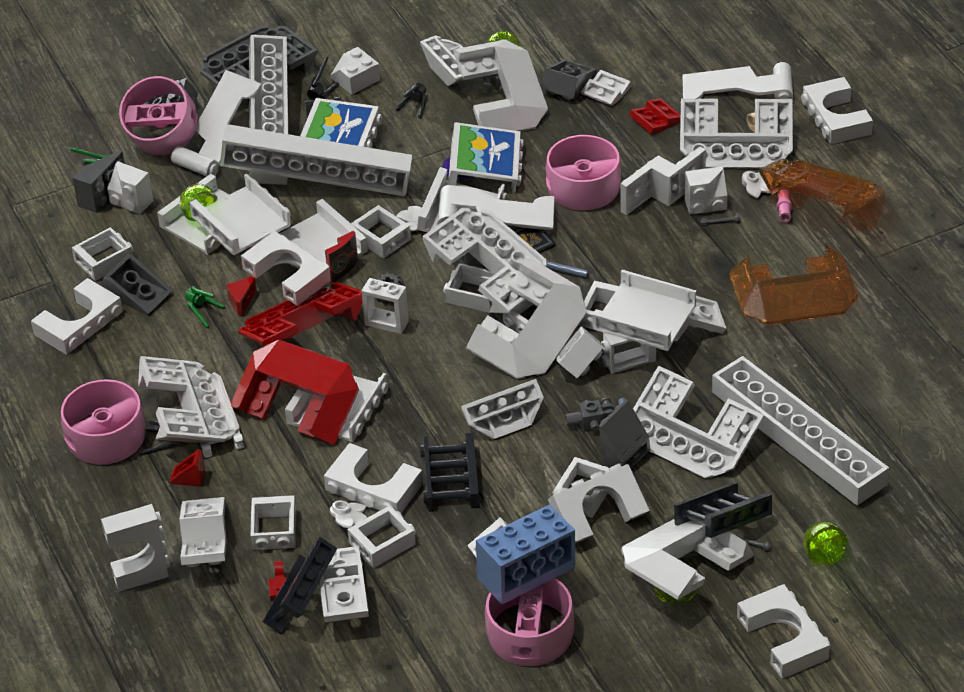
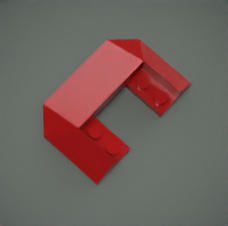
M339 282L333 283L331 288L321 287L298 306L286 300L248 318L245 321L246 326L240 327L238 332L240 335L266 346L277 340H289L293 336L337 315L355 321L363 304L362 291Z
M277 340L254 351L233 396L231 407L237 411L265 420L281 384L304 391L313 396L297 431L335 446L359 392V387L355 382L350 365L281 340Z

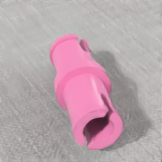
M781 190L778 193L777 210L779 211V220L785 223L791 219L792 203L789 191Z

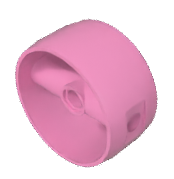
M154 76L137 82L126 92L120 104L119 116L125 133L138 148L146 153L157 156L172 154L177 146L185 147L196 132L195 127L198 123V114L195 104L186 90L170 78ZM162 94L179 95L185 100V102L143 105L151 98ZM170 124H177L169 133L152 139L137 137L133 131V127L139 126L164 128Z
M592 135L571 136L554 144L549 150L546 160V184L549 195L554 196V201L559 205L580 211L598 209L612 202L618 195L621 185V161L616 147L611 142Z
M116 380L88 382L74 389L62 404L61 425L65 441L71 453L83 462L95 465L116 463L133 455L144 442L146 421L141 400L137 392L123 382ZM92 414L91 417H89V418H87V419H85V420L79 422L80 420H82V419L85 418L86 416Z
M554 578L504 604H501L490 592L485 606V625L487 637L494 652L505 661L520 666H539L559 658L568 649L574 633V606L571 595L565 585ZM519 604L514 634L501 628L495 622V619L506 609ZM543 604L555 608L565 617L554 629L539 634Z

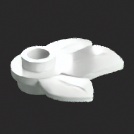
M752 171L743 173L742 184L751 196L758 198L761 192L768 194L776 193V188L773 184L775 178L771 174L766 172L755 173Z
M409 206L408 210L399 212L396 217L410 225V232L418 231V216L422 208Z
M335 501L330 508V514L335 517V521L345 528H350L352 525H356L367 518L362 513L366 506L360 503L348 504L345 501Z

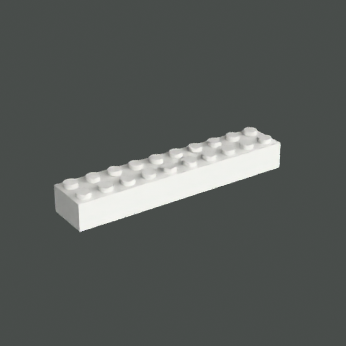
M251 35L249 79L261 83L262 87L254 96L249 98V128L288 134L287 37ZM250 171V177L255 179L257 183L287 185L288 177Z
M226 124L222 139L220 166L406 196L412 155Z
M744 356L712 375V393L725 403L729 398L763 414L765 417L758 429L857 506L888 485V466Z

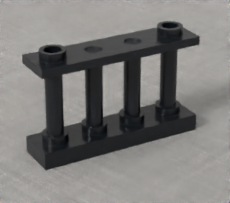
M465 433L466 442H462V444L430 447L428 446V436H424V445H420L421 458L425 457L427 491H423L424 504L428 503L429 512H433L432 501L466 498V500L471 502V509L479 508L473 433ZM461 452L462 454H467V457L458 460L430 462L429 455ZM463 467L464 470L468 469V472H464L462 475L431 477L430 470ZM465 483V485H469L465 490L432 492L431 485Z
M738 482L727 484L674 504L675 525L678 526L691 520L705 524V536L710 538L772 515V494L765 492L752 498L738 494Z
M318 537L306 558L300 554L262 622L281 634L291 615L298 619L304 612L338 548L323 538Z

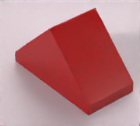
M254 276L226 285L228 300L238 316L242 317L257 292Z
M200 449L173 468L169 483L201 487L206 471L203 454Z

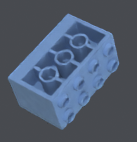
M549 504L477 539V579L501 604H504L574 569L575 529Z

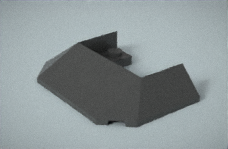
M259 26L204 55L200 74L215 86L219 84L226 70L249 79L251 35L287 37V69L292 70L297 67L305 74L315 59L318 50L286 26H278V29H268V26ZM242 99L241 102L248 104V99Z

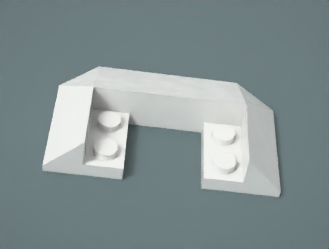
M507 40L454 49L463 80L498 74L506 96L504 100L473 106L478 126L520 132L536 129L541 118L547 113L548 107L527 50Z
M681 99L680 151L687 157L699 147L706 149V168L723 166V169H774L793 151L792 99H755V133H718V99Z
M462 208L422 238L432 263L441 257L447 264L451 265L469 252L494 274L481 284L478 289L492 302L489 312L508 313L526 300L508 289L509 284L519 271L521 262L531 258L546 267V259L488 210L473 212L469 208Z
M527 258L520 263L519 271L509 284L508 289L537 305L538 308L520 334L487 315L483 323L477 325L466 347L468 351L515 379H523L525 376L544 375L586 315V308L579 286L535 260Z
M141 356L138 388L176 391L182 409L158 407L156 416L160 428L156 439L192 443L225 442L235 434L240 427L221 376L215 372L212 374L208 373L203 369L204 366L198 362Z
M658 366L633 408L649 436L651 448L649 452L704 479L734 470L765 416L728 398L709 432H703L676 419L695 386L694 382Z
M674 519L622 546L621 549L622 555L625 557L624 565L626 569L677 600L703 586L705 577L698 574L697 570L678 560V558L694 550L729 571L754 555L746 541L730 532L710 538L705 536V524L689 521L677 526L674 523Z

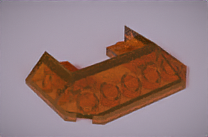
M778 159L759 169V173L772 196L781 190L789 189L845 207L843 217L884 195V190L882 188L876 189V184L872 181L804 160L788 163L787 159Z
M826 244L824 256L805 258L808 274L772 279L768 265L752 266L749 255L729 272L742 314L747 317L754 316L765 325L844 314L848 310L850 303L855 302L858 298V293L844 257Z

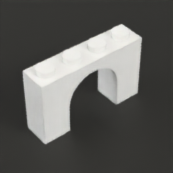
M844 77L803 86V94L801 95L803 105H806L809 115L813 116L816 126L820 127L823 137L827 138L830 144L872 135L873 120L866 109L848 114H836L827 110L831 106L850 102L851 87Z
M276 231L241 255L243 270L255 278H258L277 264L290 263L298 266L300 269L282 282L283 296L296 306L331 281L330 268L325 262H321L313 254L306 252L298 244H294Z
M88 278L74 288L76 303L90 311L87 316L75 321H65L44 310L31 320L34 335L66 355L123 312L119 296Z
M349 443L325 473V490L379 511L391 506L395 511L402 513L423 485L422 470L403 463L388 482L381 485H366L361 483L358 477L369 464L368 451L365 448Z
M621 464L614 465L609 468L610 472L602 474V471L591 475V479L586 482L581 479L572 483V487L565 490L564 487H561L552 492L553 495L548 501L575 529V544L593 535L582 507L584 496L589 491L600 490L612 496L625 523L650 511L629 464L622 467Z
M152 504L101 519L109 549L136 541L148 543L138 554L110 563L113 578L119 592L169 577L167 568L170 567L168 556L164 555L168 551L165 541H162V539H165L162 526H159L162 524L159 511L155 512Z
M784 584L737 603V618L747 632L771 623H785L798 631L799 635L795 639L771 649L770 664L781 679L829 659L831 645L828 638L823 637L817 624L808 617L806 609L798 604L794 593L789 591Z

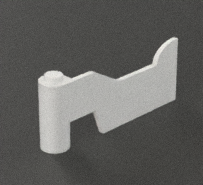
M785 62L777 63L773 68V75L756 77L750 66L683 74V99H701L703 94L733 90L755 95L774 94L775 99H793L791 66Z
M226 70L195 127V131L206 140L200 152L196 153L177 146L171 155L172 163L206 177L209 174L215 175L220 165L225 125H229L242 99L254 96L260 90L262 84Z
M447 185L440 191L438 225L458 211V207L476 209L477 212L488 210L507 226L553 230L554 196L539 197L533 203L499 200L477 188Z

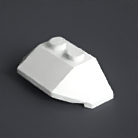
M436 35L420 41L430 68L447 86L463 80L454 54V49L464 48L461 44L441 39V37Z
M534 379L461 406L468 426L494 440L531 426L544 397L537 380Z

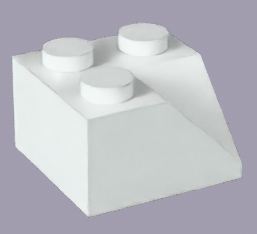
M356 47L342 55L330 76L331 79L338 82L342 88L352 95L380 81L379 63L359 47Z
M117 162L107 188L110 203L141 214L153 202L149 173Z
M723 166L685 171V202L690 215L727 210V190Z
M581 326L563 347L556 359L560 365L578 378L580 375L584 376L590 368L588 365L593 359L596 361L602 355L603 346L599 340Z

